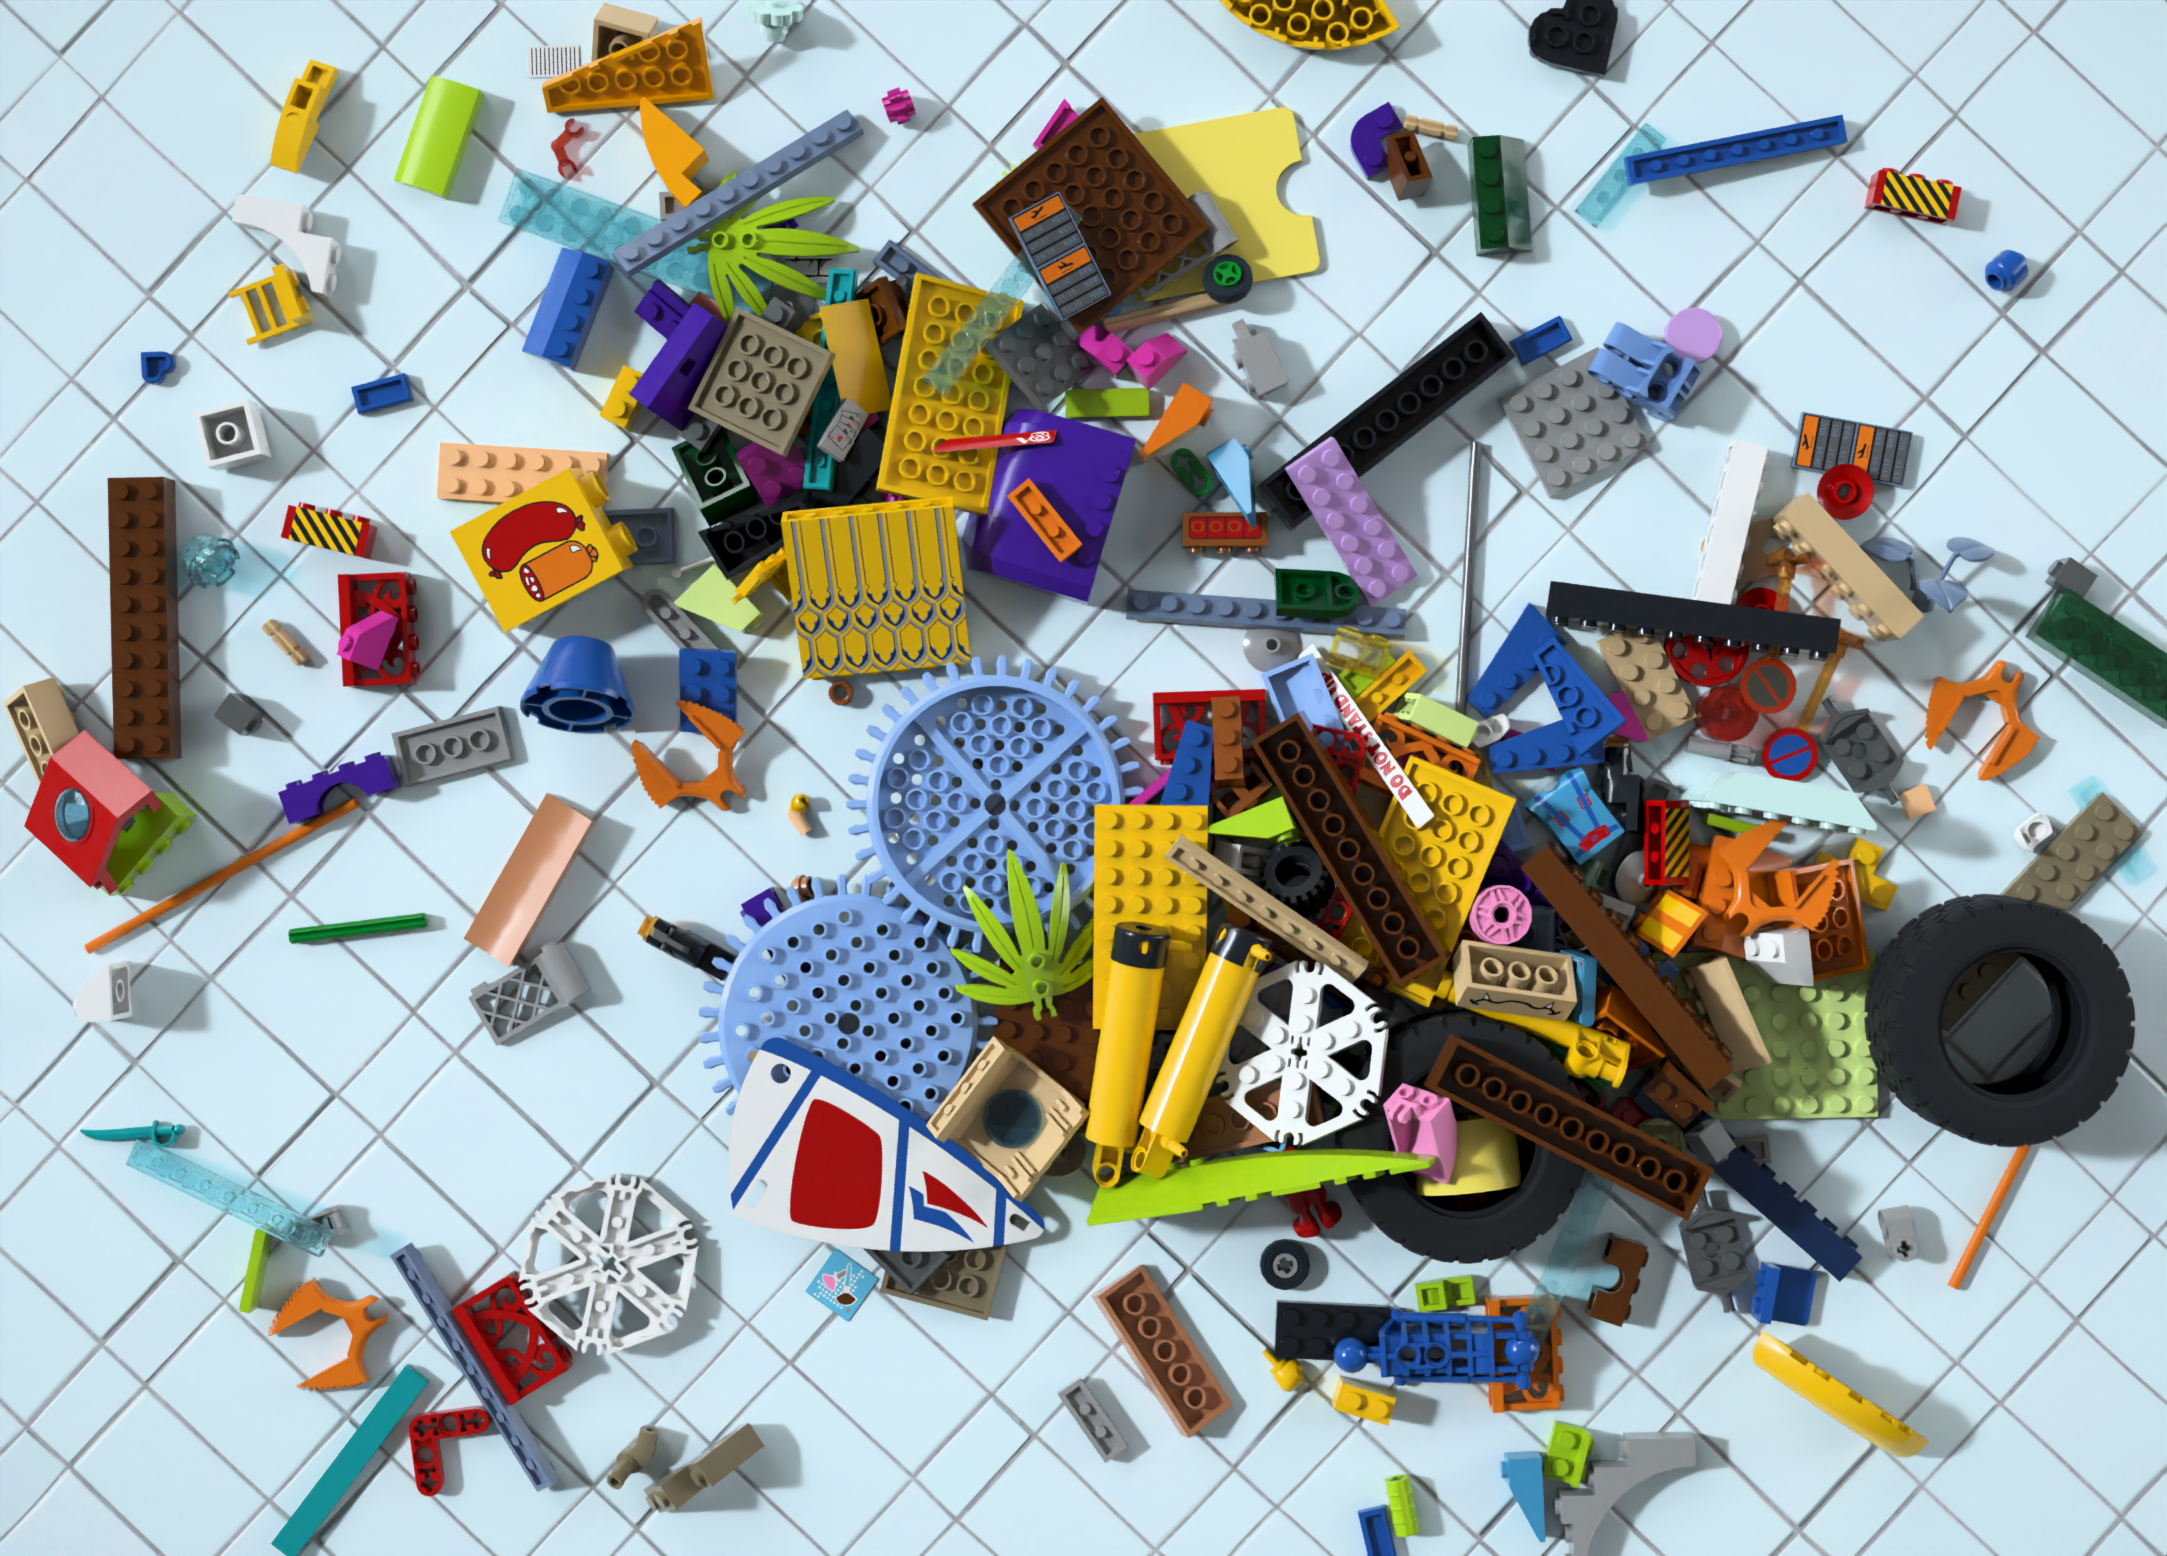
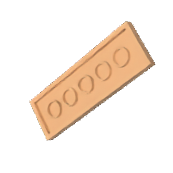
M440 442L437 498L504 503L568 468H581L584 475L595 471L607 488L609 454L606 452ZM606 503L601 505L602 509H606Z

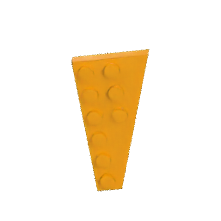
M702 17L543 82L542 91L547 113L638 106L643 97L652 104L714 99V88Z

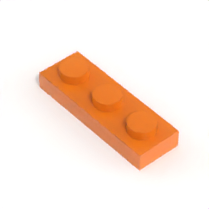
M1030 478L1007 495L1060 563H1063L1083 546Z

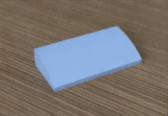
M1313 653L1261 674L1280 723L1304 710L1312 723L1344 730ZM1327 731L1322 732L1319 736L1325 746H1332L1334 742L1333 735ZM1339 734V744L1336 750L1341 751L1340 746L1343 745L1350 747V752L1354 753L1350 742L1341 741L1344 735ZM1331 754L1332 758H1333L1334 761L1336 762V761H1337V755H1332V754Z

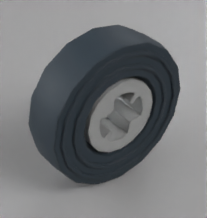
M1276 1240L1269 1244L1261 1254V1274L1266 1282L1276 1289H1294L1301 1285L1309 1274V1256L1303 1246L1293 1240ZM1280 1259L1292 1260L1293 1264L1289 1265L1290 1270L1284 1271L1283 1268H1277V1264H1281Z

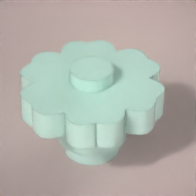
M747 0L745 16L749 17L751 22L760 25V32L763 34L764 40L781 42L785 40L788 26L792 25V22H800L803 18V5L798 4V0Z

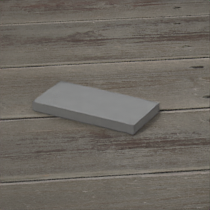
M501 706L391 733L405 787L515 760Z

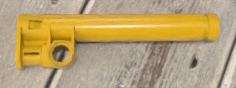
M1444 970L1434 996L1442 999L1446 998L1449 1002L1456 1004L1453 972ZM1467 1008L1567 1048L1564 1067L1573 1077L1584 1078L1590 1076L1595 1078L1598 1076L1612 1082V1087L1617 1089L1625 1076L1631 1045L1626 1041L1591 1027L1583 1026L1568 1018L1566 1021Z

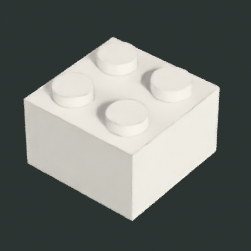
M245 399L193 413L207 468L221 471L271 458L258 403Z

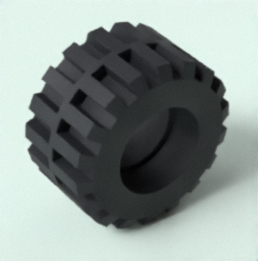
M1302 842L1301 846L1295 843L1286 847L1284 844L1279 846L1280 850L1277 852L1275 850L1270 852V858L1264 859L1262 862L1264 867L1260 868L1259 871L1262 889L1305 919L1309 918L1308 914L1314 913L1316 915L1320 913L1319 908L1327 906V899L1331 898L1335 883L1314 846L1310 848L1309 844ZM1295 876H1309L1301 885L1294 887L1285 886L1287 881Z

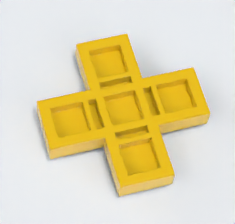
M1855 838L1847 858H1853L1859 899L1886 912L1898 886L1873 875L1884 849L1861 838ZM1819 851L1813 864L1840 859Z

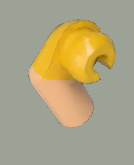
M805 794L795 795L791 800L788 810V818L801 836L813 829L805 818L810 804V799Z

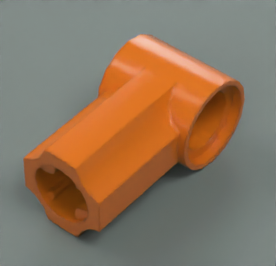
M1689 842V885H1673L1672 891L1674 893L1693 899L1697 898L1702 871L1706 869L1710 858L1709 846Z

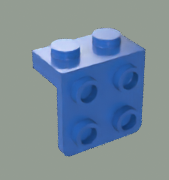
M1761 1261L1760 1269H1758L1756 1274V1293L1751 1301V1316L1760 1323L1770 1325L1772 1320L1801 1326L1807 1325L1815 1289L1816 1273L1808 1269Z

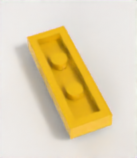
M1408 650L1354 698L1353 701L1370 723L1428 670Z

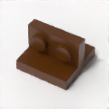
M887 276L877 278L856 294V300L869 299L877 339L881 348L891 340L904 337L909 308L896 280L889 281Z
M1667 1056L1658 1063L1661 1068L1641 1087L1653 1101L1683 1128L1702 1110L1708 1113L1715 1106L1709 1095Z

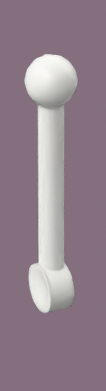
M709 557L682 568L674 567L671 570V575L674 578H680L683 573L715 560L713 557Z

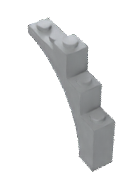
M1623 1432V1441H1619V1456L1623 1460H1590V1469H1587L1586 1485L1590 1488L1557 1489V1498H1553L1552 1501L1553 1513L1557 1515L1562 1524H1568L1564 1526L1565 1543H1569V1553H1565L1564 1556H1588L1593 1537L1603 1517L1615 1502L1632 1487L1653 1475L1672 1469L1696 1467V1438L1690 1432Z

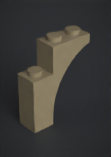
M750 1423L741 1424L703 1453L644 1489L647 1494L646 1501L654 1511L659 1513L677 1510L702 1489L713 1487L764 1447V1444Z

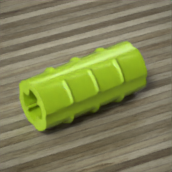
M1398 1474L1386 1478V1494L1389 1499V1508L1391 1509L1395 1534L1397 1537H1409L1420 1532L1419 1517L1416 1513V1503L1414 1502L1409 1476L1407 1474Z

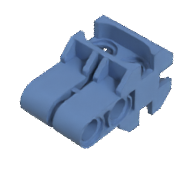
M1616 322L1603 343L1606 349L1600 348L1587 372L1598 381L1617 391L1631 405L1635 406L1638 404L1647 410L1646 414L1655 419L1668 422L1670 418L1673 419L1703 369L1693 359L1689 357L1684 359L1675 354V349L1668 344L1656 340L1653 341L1630 326ZM1663 363L1672 366V376L1663 373ZM1649 387L1658 390V400H1653L1649 397Z

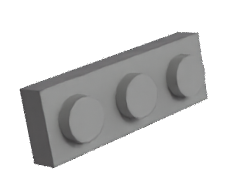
M1081 1376L1058 1391L1057 1395L1105 1463L1128 1448L1127 1442Z

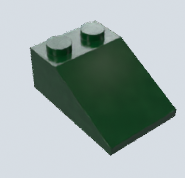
M724 427L721 428L705 453L687 441L672 447V451L698 508L709 527L760 503L745 470L738 461L736 452Z

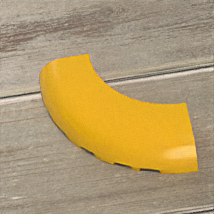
M1219 0L1233 16L1257 33L1282 44L1309 50H1339L1357 47L1381 39L1400 29L1398 22L1384 0Z
M1765 1331L1759 1336L1753 1350V1362L1759 1368L1875 1446L1896 1457H1911L1918 1454L1929 1442V1440L1889 1412L1863 1397L1823 1369L1818 1368L1816 1364Z

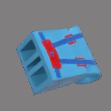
M1574 765L1563 773L1553 790L1548 792L1539 791L1522 804L1524 809L1543 823L1556 843L1567 853L1568 859L1573 865H1581L1625 832L1591 789L1586 774L1580 765Z

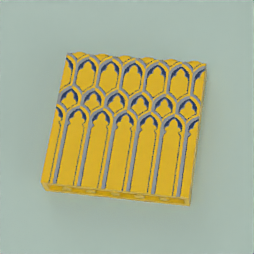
M953 496L797 510L782 513L781 526L803 679L822 680L829 676L848 678L854 674L866 673L868 675H877L882 673V671L893 670L901 673L914 668L932 670L938 666H946L947 663L952 661L957 667L971 663V648Z

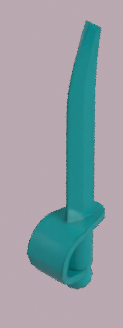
M155 1120L152 1126L109 1130L80 1129V1132L89 1138L100 1141L152 1138L155 1145L171 1148L177 1143L179 1135L185 1132V1127L182 1124L159 1126V1121ZM171 1136L169 1142L163 1144L161 1141V1137Z

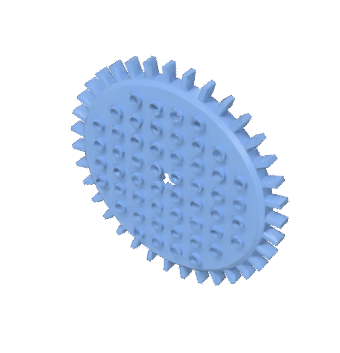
M1000 655L997 659V674L985 676L982 672L980 657H973L971 662L973 677L962 680L959 678L957 666L953 661L946 664V672L951 683L940 688L929 672L922 675L923 683L929 689V694L920 700L916 698L910 688L904 686L900 691L902 697L908 701L911 707L903 715H900L892 706L885 704L881 709L885 716L894 721L893 727L888 733H884L878 727L871 725L866 730L871 737L882 742L877 754L870 753L865 749L856 750L855 756L860 760L872 763L870 775L866 777L860 774H852L848 778V781L854 785L867 786L866 800L852 799L846 802V808L851 810L865 809L867 815V823L863 825L855 824L848 828L849 834L858 836L862 833H869L873 845L870 848L861 849L855 854L857 860H866L870 856L877 855L882 866L881 869L870 873L866 878L869 884L877 883L883 877L888 876L895 887L884 895L882 902L885 905L891 904L901 894L911 902L908 909L903 912L901 921L905 924L911 921L918 910L928 914L930 919L923 929V935L928 938L934 933L938 922L950 925L951 930L947 936V946L952 948L958 942L961 929L973 932L974 937L971 945L975 953H980L983 947L984 933L968 904L962 888L965 885L966 878H974L975 885L970 889L983 902L987 898L993 900L994 904L990 910L1007 934L1015 933L1009 892L1004 887V883L1008 880L1007 843L1010 840H1014L1017 843V848L1013 853L1028 879L1038 906L1042 926L1048 938L1051 906L1061 862H1064L1066 865L1072 864L1074 872L1068 874L1070 889L1068 925L1074 930H1078L1081 925L1072 909L1083 902L1088 910L1094 913V900L1089 895L1094 890V855L1088 856L1085 849L1089 845L1094 847L1095 816H1090L1088 809L1091 806H1095V804H1125V797H1137L1144 791V788L1137 786L1131 788H1124L1122 774L1136 771L1140 768L1139 762L1130 761L1124 765L1118 764L1114 753L1117 750L1126 748L1131 741L1129 737L1119 738L1112 744L1108 742L1103 732L1107 728L1112 727L1118 719L1115 715L1105 717L1101 723L1096 724L1089 716V713L1099 704L1100 698L1097 695L1089 698L1085 705L1080 707L1071 700L1073 694L1079 688L1080 681L1077 679L1071 681L1062 694L1051 688L1057 676V668L1050 667L1045 673L1043 683H1039L1029 678L1033 665L1032 660L1027 658L1021 665L1020 677L1007 676L1008 662L1006 655ZM959 698H964L967 701L966 708L961 709L957 706ZM998 701L1005 702V711L997 710L996 704ZM1037 704L1045 706L1044 714L1036 712ZM939 716L944 717L946 720V725L943 727L936 725V718ZM978 719H982L985 722L983 730H979L975 726V722ZM1017 722L1024 724L1025 729L1023 732L1019 733L1015 730L1014 726ZM1056 725L1063 727L1064 732L1062 735L1055 734L1054 727ZM917 735L924 736L925 743L919 746L915 743L914 739ZM958 737L964 740L962 748H957L954 745V740ZM997 740L1002 741L1004 744V748L1001 751H997L994 748V742ZM1035 743H1040L1043 746V751L1039 754L1033 751ZM1074 746L1081 747L1082 753L1080 756L1073 755L1072 749ZM896 753L904 756L903 763L897 764L894 762L893 757ZM935 756L943 758L942 766L937 767L934 765L933 759ZM974 759L982 760L983 766L981 769L973 767ZM1015 761L1022 764L1020 772H1015L1012 769V764ZM1054 764H1058L1061 767V772L1058 775L1053 774L1051 771ZM1092 767H1098L1100 769V775L1098 777H1093L1091 775L1090 771ZM915 774H919L922 777L920 785H915L912 782V777ZM954 777H959L962 780V785L959 788H955L951 783ZM993 780L1001 782L999 790L992 789L991 782ZM1034 782L1040 785L1038 793H1033L1030 789L1031 784ZM1072 785L1079 787V794L1076 796L1070 793ZM893 793L901 795V801L897 804L891 801ZM991 794L1001 795L1006 802L1005 810L1000 815L993 816L984 807L986 798ZM934 795L939 796L941 799V803L938 806H933L930 802L931 797ZM973 798H977L980 801V806L977 809H973L970 806V801ZM1012 801H1017L1020 805L1019 809L1015 812L1009 807ZM1052 803L1057 804L1059 807L1056 814H1052L1049 811V806ZM912 814H917L920 817V821L916 825L911 824L909 821V817ZM953 816L959 819L957 827H951L949 824V819ZM991 819H996L999 823L996 830L989 828L988 823ZM1030 822L1037 823L1038 829L1036 832L1028 830ZM1070 824L1077 827V832L1074 835H1070L1067 832V827ZM892 832L897 833L899 836L896 843H891L888 840V835ZM931 835H935L938 838V843L935 846H931L928 843V838ZM972 837L978 841L975 848H970L967 844L968 840ZM1049 843L1056 845V851L1052 854L1046 850V846ZM911 853L917 856L915 864L907 862V856ZM949 856H954L957 860L956 865L953 867H949L946 863ZM992 858L996 861L994 869L986 867L988 859ZM1028 861H1032L1035 864V869L1032 872H1028L1025 868ZM930 874L936 878L935 883L931 886L925 882L926 876ZM1047 882H1051L1054 886L1053 891L1050 893L1044 891V885ZM946 896L954 898L952 906L948 907L944 904Z
M838 874L836 880L837 894L824 896L822 883L818 877L812 878L811 882L815 895L814 898L804 902L800 901L798 891L792 885L788 886L787 896L792 902V907L779 912L775 902L766 898L763 902L765 909L772 916L770 921L760 926L754 917L748 914L743 917L745 925L754 932V935L747 943L740 941L737 936L727 935L725 940L729 946L736 948L740 953L734 963H730L722 957H714L712 960V964L717 969L725 970L729 974L724 985L713 981L704 982L703 989L709 993L720 994L721 1000L719 1008L708 1006L699 1008V1016L718 1018V1031L699 1034V1042L705 1044L720 1042L722 1054L708 1057L703 1061L704 1069H713L719 1065H725L729 1075L712 1086L714 1093L723 1092L727 1088L734 1086L739 1094L753 1062L748 1058V1054L751 1051L758 1052L768 1039L780 1037L811 1053L814 1051L822 1052L823 1059L856 1076L899 1104L903 1101H908L910 1103L908 1110L928 1122L972 1065L975 1049L983 1050L988 1044L989 1040L977 1039L978 1026L991 1027L997 1025L998 1019L991 1015L978 1016L977 1003L982 1001L967 997L955 989L956 985L972 984V980L981 978V976L972 970L967 971L965 965L951 953V947L947 946V936L950 933L951 926L942 933L935 928L934 933L928 938L923 935V929L930 919L929 915L924 918L920 914L915 913L913 919L906 924L900 920L903 912L911 904L909 900L905 906L896 902L885 905L882 902L883 898L871 895L873 883L869 884L866 880L869 875H865L862 880L861 894H848L845 874ZM892 881L886 886V893L895 887ZM848 912L850 915L849 920L841 922L839 920L840 913ZM817 924L824 926V932L820 935L815 934L813 931L814 926ZM882 924L886 925L887 932L884 935H879L877 927ZM790 937L798 938L799 943L796 947L788 945ZM855 937H859L862 940L861 946L857 948L851 944L852 939ZM918 937H922L925 940V944L921 948L916 947L914 944ZM968 943L960 949L971 954L974 953L972 943ZM766 949L773 952V957L769 960H765L762 957V953ZM828 950H835L836 958L833 960L827 959L826 952ZM892 950L899 951L900 955L897 960L889 958V953ZM868 962L874 964V970L870 973L864 971V965ZM932 962L936 963L937 970L929 973L927 965ZM802 963H810L811 969L809 972L805 973L800 970ZM783 975L785 983L777 985L774 981L775 977ZM841 975L848 976L849 982L846 985L838 983V978ZM903 976H911L912 982L909 985H903L901 982ZM756 987L760 990V994L758 997L753 998L749 995V990ZM817 987L823 989V995L819 998L814 997L812 994L813 990ZM878 988L886 989V995L883 998L876 996ZM947 988L949 995L946 998H941L939 996L940 989ZM790 1000H795L798 1003V1007L795 1010L787 1008V1003ZM917 1000L923 1001V1009L915 1010L914 1003ZM852 1001H860V1009H851L850 1005ZM764 1013L772 1015V1020L769 1023H764L761 1020V1016ZM853 1013L859 1018L860 1028L855 1033L846 1035L840 1031L838 1021L842 1015ZM891 1013L898 1014L899 1019L897 1022H889L888 1017ZM954 1013L961 1014L960 1022H952L951 1016ZM826 1014H835V1021L832 1023L826 1022ZM740 1025L747 1029L746 1033L742 1036L737 1035L735 1031ZM804 1025L810 1028V1033L805 1036L799 1033V1029ZM867 1025L873 1027V1033L869 1036L863 1034V1028ZM933 1025L936 1027L935 1034L927 1035L926 1028ZM909 1038L911 1045L908 1048L901 1047L902 1039ZM839 1039H847L848 1045L845 1048L838 1047L837 1042ZM878 1051H884L886 1054L885 1058L881 1061L875 1058V1054ZM941 1051L948 1052V1058L944 1061L938 1058V1054ZM857 1063L860 1065L858 1073L850 1071L852 1064ZM916 1063L923 1065V1070L920 1073L913 1071V1066ZM777 1064L772 1068L771 1077L775 1082L785 1083L789 1080L791 1073L786 1071L787 1065ZM890 1076L898 1078L896 1085L890 1086L887 1083ZM929 1088L935 1090V1095L932 1098L925 1096V1092ZM737 1100L727 1106L726 1113L729 1116L734 1114Z

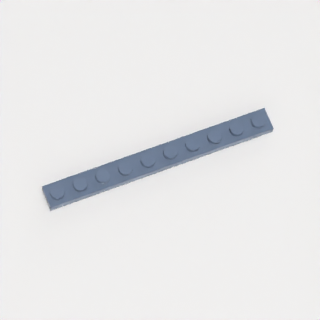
M846 109L612 252L613 258L628 278L748 204L864 135L862 126Z
M1128 589L1126 619L1404 639L1406 609L1357 606L1352 614L1343 618L1276 616L1275 600Z
M411 1242L391 1254L390 1257L536 1491L539 1492L552 1486L560 1480L554 1466L544 1455L539 1442L533 1437L526 1426L524 1418L518 1413L514 1405L509 1404L452 1312L451 1301L441 1290L436 1277L430 1272L423 1261L421 1253Z

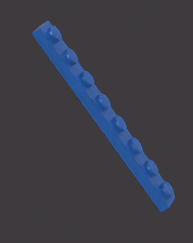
M1842 114L1627 156L1624 158L1628 186L1843 145L1848 141Z

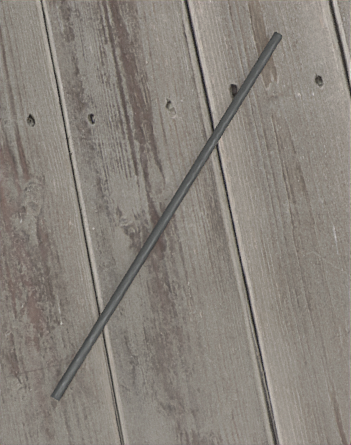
M1470 442L1455 700V711L1465 716L1482 442ZM1453 745L1454 748H1457V749H1459V750H1461V748H1462V747H1457V746ZM1453 761L1451 770H1457L1455 773L1462 776L1463 765L1460 762Z

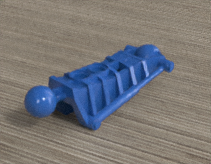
M1393 1308L1390 1311L1391 1317L1388 1318L1379 1330V1346H1366L1360 1339L1349 1337L1338 1342L1334 1349V1360L1341 1370L1348 1373H1356L1365 1368L1367 1363H1380L1381 1378L1394 1377V1383L1397 1386H1404L1407 1382L1470 1384V1382L1517 1383V1387L1521 1390L1531 1387L1530 1373L1528 1371L1534 1370L1533 1364L1537 1361L1540 1354L1539 1342L1532 1336V1330L1526 1328L1528 1321L1527 1312H1524V1310H1517L1513 1313V1316H1469L1467 1313L1403 1312L1401 1308ZM1406 1323H1418L1421 1325H1406ZM1471 1323H1486V1327L1471 1326ZM1492 1323L1514 1324L1516 1328L1493 1329ZM1449 1324H1461V1325H1464V1326L1449 1325ZM1508 1338L1504 1345V1354L1508 1362H1495L1493 1339ZM1450 1339H1466L1467 1350H1451ZM1436 1346L1441 1347L1444 1350V1354L1440 1358H1432L1429 1355L1430 1349ZM1409 1347L1414 1349L1416 1354L1412 1359H1404L1400 1355L1401 1351ZM1455 1357H1467V1359H1452V1358H1455ZM1518 1372L1516 1376L1495 1375V1373ZM1474 1373H1489V1375H1474Z

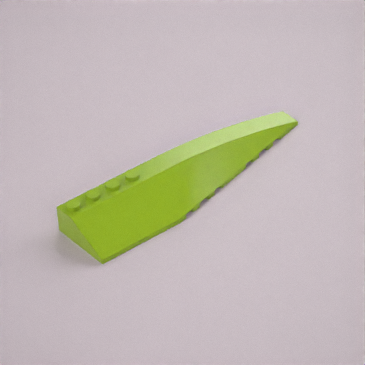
M1310 1149L1264 1152L1204 1160V1157L1200 1156L1188 1159V1163L1178 1164V1160H1173L1170 1162L1165 1175L1160 1179L1135 1171L1127 1172L1126 1168H1121L1119 1181L1114 1186L1107 1188L1099 1186L1087 1218V1225L1094 1226L1199 1211L1215 1201L1217 1207L1226 1206L1232 1202L1239 1201L1242 1196H1244L1246 1202L1266 1197L1268 1195L1267 1192H1271V1195L1274 1197L1321 1188V1185L1329 1183L1330 1180H1334L1335 1185H1339L1358 1178L1357 1175L1360 1174L1366 1180L1384 1175L1387 1169H1389L1391 1175L1430 1168L1437 1162V1159L1434 1155L1395 1151Z

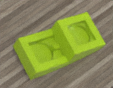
M1473 1274L1434 1279L1415 1284L1419 1312L1445 1310L1451 1306L1472 1305L1477 1302Z

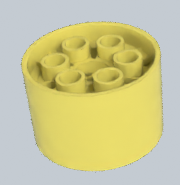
M1476 1112L1454 1114L1457 1123L1458 1141L1454 1167L1448 1185L1412 1172L1414 1191L1420 1196L1471 1194L1518 1186L1522 1182L1517 1133Z

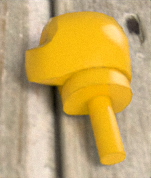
M1268 1349L1262 1352L1274 1366L1270 1372L1284 1391L1291 1392L1303 1382L1302 1371L1304 1367L1297 1360L1287 1362L1285 1358H1282L1278 1361Z

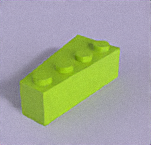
M154 792L162 806L154 813L147 807L141 808L133 816L136 820L135 824L121 830L117 839L118 844L114 846L107 863V871L119 888L109 896L125 895L135 885L133 883L135 878L139 874H146L154 866L152 861L159 854L164 855L173 846L171 841L178 834L183 835L192 827L193 823L191 821L197 815L173 792Z

